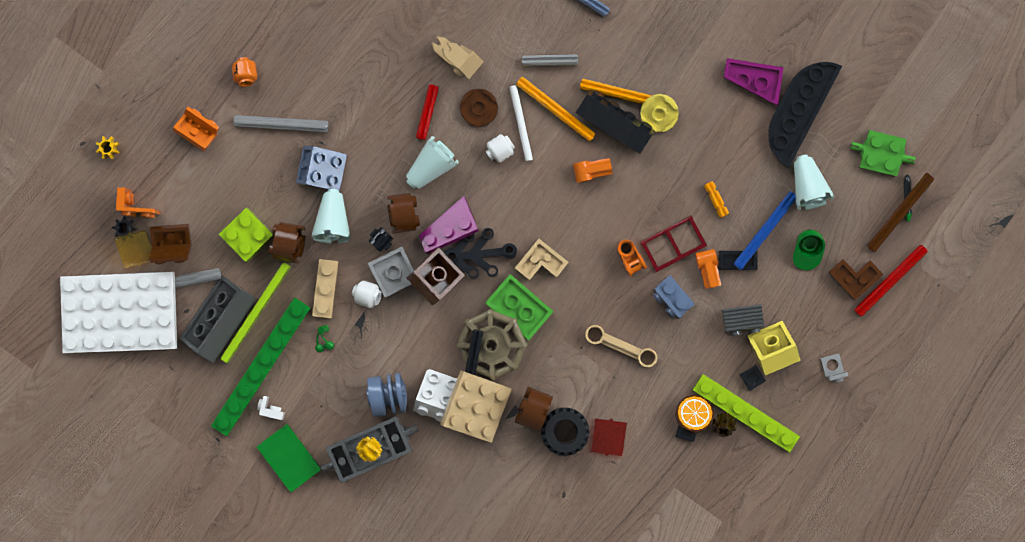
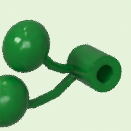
M328 325L318 327L315 350L319 353L325 349L332 350L334 348V343L327 341L323 337V333L329 331ZM320 334L325 341L324 345L318 343V336Z

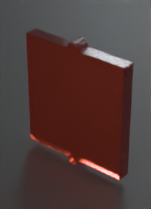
M595 418L591 452L604 453L606 456L609 454L623 456L627 423L613 421V419Z

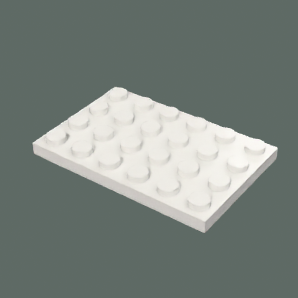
M175 272L60 277L63 353L177 349Z

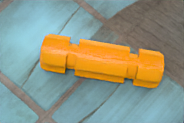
M711 181L705 184L704 188L706 192H709L708 196L714 208H717L718 216L722 218L728 215L729 211L727 207H724L725 203L718 190L716 191L714 182Z

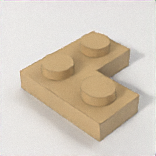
M538 239L515 269L529 280L541 266L557 277L569 262L542 240Z

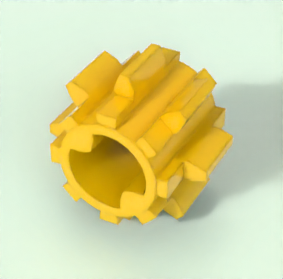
M102 136V142H96L99 145L96 153H102L103 159H106L108 156L114 159V154L120 153L117 150L120 143H114V137L112 136L108 140ZM107 143H110L109 146L112 147V149L110 152L106 153L107 150L104 148V146Z
M369 437L363 438L356 447L357 454L365 462L367 460L369 462L376 461L382 452L381 445L374 437L371 439Z

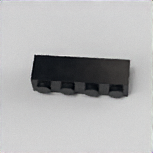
M590 90L576 113L641 154L655 132L652 126L647 122H641L636 119L633 113L620 109L616 102L606 100L600 92Z

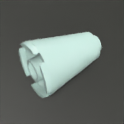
M433 136L428 139L406 175L408 178L406 180L407 183L414 189L416 187L418 189L422 188L459 164L458 160L454 162L452 159L454 154L440 140L437 143L433 141L435 139Z
M808 155L797 157V160L794 162L797 209L801 210V207L805 206V209L809 210L827 204L826 200L829 198L831 201L834 200V194L813 158L808 157Z
M329 189L323 194L312 231V238L317 242L331 244L335 240H338V243L350 241L343 194L339 193V190Z

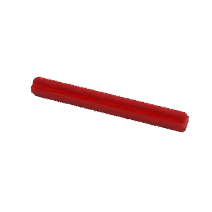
M919 245L854 309L856 314L862 317L928 253V250L923 245Z

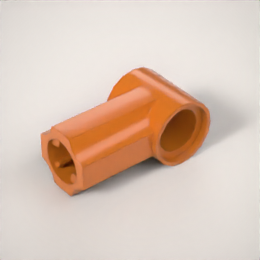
M610 158L592 162L582 161L573 164L576 183L613 174Z
M715 249L695 253L698 268L701 270L704 288L721 286Z

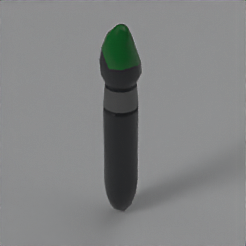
M908 174L904 177V199L911 192V178ZM912 209L904 216L907 222L912 217Z

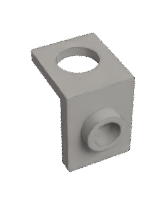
M840 354L821 358L826 380H832V383L844 381L843 377H847L848 373L844 372ZM831 359L836 360L838 363V367L834 371L827 368V362Z

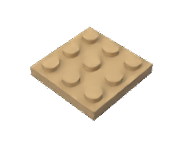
M460 370L440 425L492 443L511 388Z

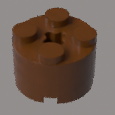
M411 193L387 196V200H391V204L387 205L390 226L395 227V230H392V234L416 231V227L420 226L419 215H415L414 208L417 207L416 196H411Z
M284 222L274 225L272 231L274 240L269 246V254L273 255L274 260L295 264L300 262L297 258L303 255L306 236L302 235V230L306 231L305 226Z
M527 387L524 394L526 399L521 401L518 409L521 413H517L514 423L540 431L553 396Z

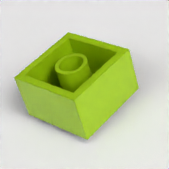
M245 208L219 233L245 262H250L274 238L272 232L249 208Z

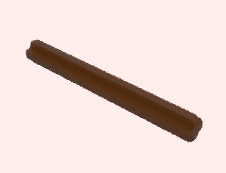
M925 173L867 244L871 251L876 252L934 181L933 176Z

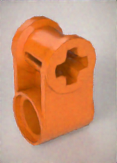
M622 240L618 243L617 252L630 277L641 269H647L642 256L638 253L632 241ZM623 243H628L631 246V250L627 254L621 251Z

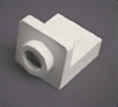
M264 396L263 399L259 400L257 410L260 411L259 415L284 420L285 412L281 411V407L270 405V408H267L268 396Z

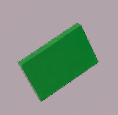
M288 423L257 446V449L290 492H293L322 470Z

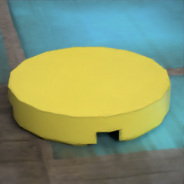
M656 94L644 101L640 114L642 122L649 123L655 132H665L674 127L678 120L679 111L677 104L672 98L667 95Z

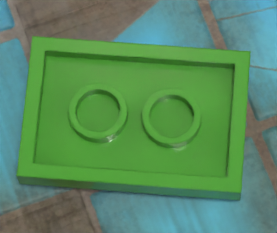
M511 274L485 302L494 311L511 318H516L523 336L528 340L554 312Z

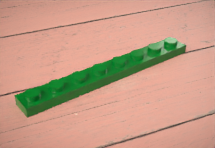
M294 297L211 427L225 436L229 435L311 307Z

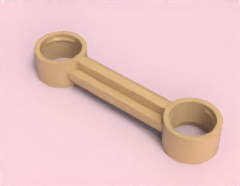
M598 325L588 327L585 332L586 340L589 343H601L633 357L643 367H652L657 362V354L653 349L638 348L604 333L602 327ZM591 328L601 330L602 338L594 342L589 339L588 332ZM645 351H650L654 355V362L650 365H644L641 362L640 356Z

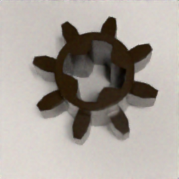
M728 413L718 414L717 419H713L712 427L715 428L714 432L722 437L732 435V432L736 431L737 423L734 422L735 417Z

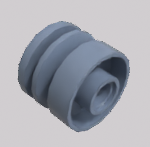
M395 373V382L392 381L391 374H388L387 383L383 384L381 376L367 378L368 406L371 407L373 417L386 415L387 406H391L393 414L397 413L396 405H399L401 413L406 412L407 393L405 382L400 373Z

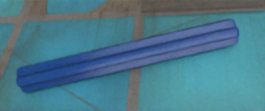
M790 191L736 259L733 265L737 269H743L796 201L795 193Z

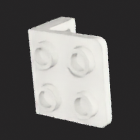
M431 369L427 370L413 411L422 416H430L441 422L457 378Z

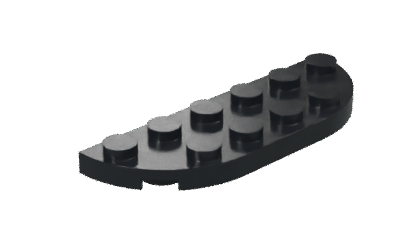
M819 62L806 66L794 76L771 118L768 128V141L776 159L787 168L793 162L842 68L841 65L832 62Z

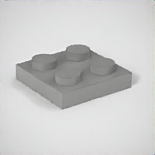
M403 247L368 263L385 298L412 285L406 277L414 269Z

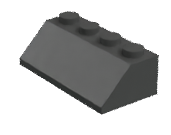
M221 275V279L217 281L179 339L197 354L214 363L252 307L256 298Z

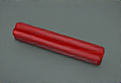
M429 84L416 133V138L419 140H426L439 89L437 85Z

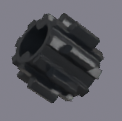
M125 216L122 221L115 220L117 225L112 227V229L116 230L115 237L121 236L124 241L127 236L134 237L132 232L137 230V228L132 226L134 220L128 221ZM126 223L128 231L123 234L121 226Z
M382 227L378 230L375 228L369 234L371 237L368 241L380 252L383 249L387 250L392 245V236Z

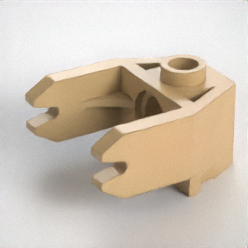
M436 37L440 42L439 45L431 43L433 51L454 68L453 72L460 78L464 76L470 79L484 62L474 51L463 45L459 46L454 42H450L445 37Z

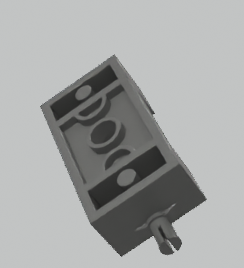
M397 415L327 446L326 450L331 462L321 466V469L329 467L323 470V473L335 469L340 482L343 483L413 451L409 442V435L419 432L418 428L412 430L417 425L415 424L405 429ZM369 437L371 439L374 437L381 445L382 452L376 461L369 462L367 460L365 462L357 454L356 447L363 438Z

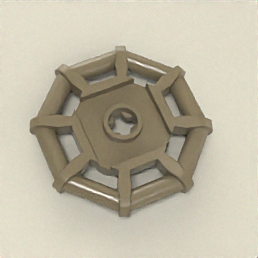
M488 309V311L473 318H467L464 321L465 325L459 341L456 343V347L459 348L465 364L468 358L467 348L470 347V342H467L471 330L478 329L483 331L478 362L487 363L490 365V370L477 365L476 373L491 380H496V378L514 370L517 371L520 368L519 364L525 348L528 346V342L525 341L516 318H511L493 311V309ZM488 319V325L478 329L476 324ZM494 319L507 324L506 327L502 328L493 325ZM511 328L517 339L516 342H512L507 331ZM488 340L496 342L495 350L487 347L489 344ZM512 347L517 348L513 360L508 357ZM503 361L507 363L506 366L496 370V364Z

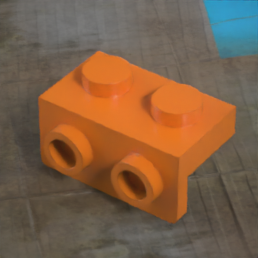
M187 107L184 115L175 124L172 131L204 152L216 138L219 127L214 121L203 117L198 110Z

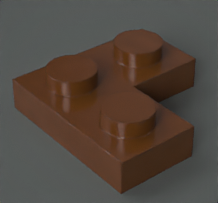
M842 259L829 271V274L853 300L861 296L884 275L871 260L855 272Z

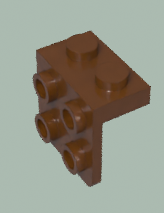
M189 224L150 227L152 250L149 256L150 263H182L188 260L192 246Z

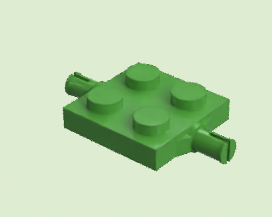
M868 130L867 138L863 144L851 142V145L858 146V148L850 146V150L861 152L859 167L893 176H898L900 165L903 162L914 165L915 161L911 160L916 158L905 155L904 148L907 139Z

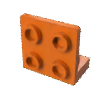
M117 187L116 211L121 212V215L136 217V213L145 218H155V215H160L161 211L156 209L132 208L131 205L134 204V194H131L132 190Z

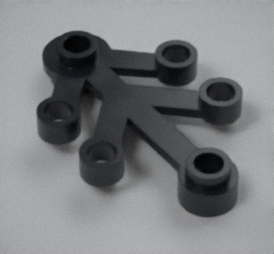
M485 228L481 238L470 251L462 252L468 243L474 241L475 234H472L473 237L471 239L463 238L455 248H449L444 252L447 257L450 254H454L456 258L451 261L468 274L470 279L475 280L479 277L478 269L468 266L463 260H472L486 271L489 277L494 278L498 275V268L495 265L488 264L482 258L503 256L505 259L511 260L516 257L517 248L514 244L507 243L502 248L481 250L488 240L494 237L493 230ZM490 231L492 235L486 237L485 232ZM510 247L513 249V252L507 253L506 249ZM491 268H494L496 270V273L490 274L489 270ZM473 270L477 272L474 277L470 276V272Z

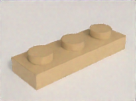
M319 259L312 316L332 318L339 261Z

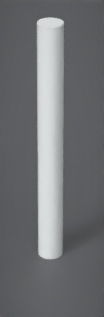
M517 85L510 86L525 161H531L533 157Z

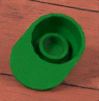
M807 229L798 235L793 253V263L797 268L812 270L821 263L825 251V241L820 232Z

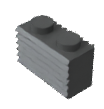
M761 304L722 309L724 331L729 332L730 336L741 334V330H748L749 333L760 332V328L764 327Z

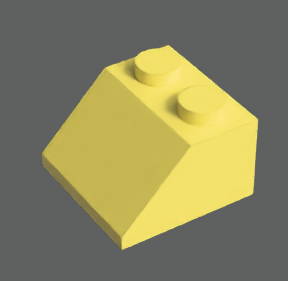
M783 321L761 329L760 332L747 335L757 361L765 375L801 361L797 346Z

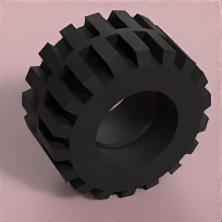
M561 407L551 411L546 416L541 428V436L545 446L559 456L575 455L581 451L587 444L590 434L589 425L585 417L577 410L569 407ZM562 420L571 421L576 426V437L569 443L559 442L554 436V427Z

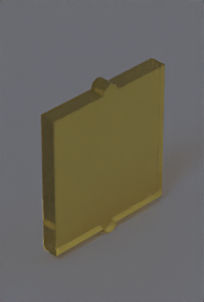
M145 230L135 233L129 232L128 235L114 238L124 268L134 265L140 266L141 263L149 262L152 249Z

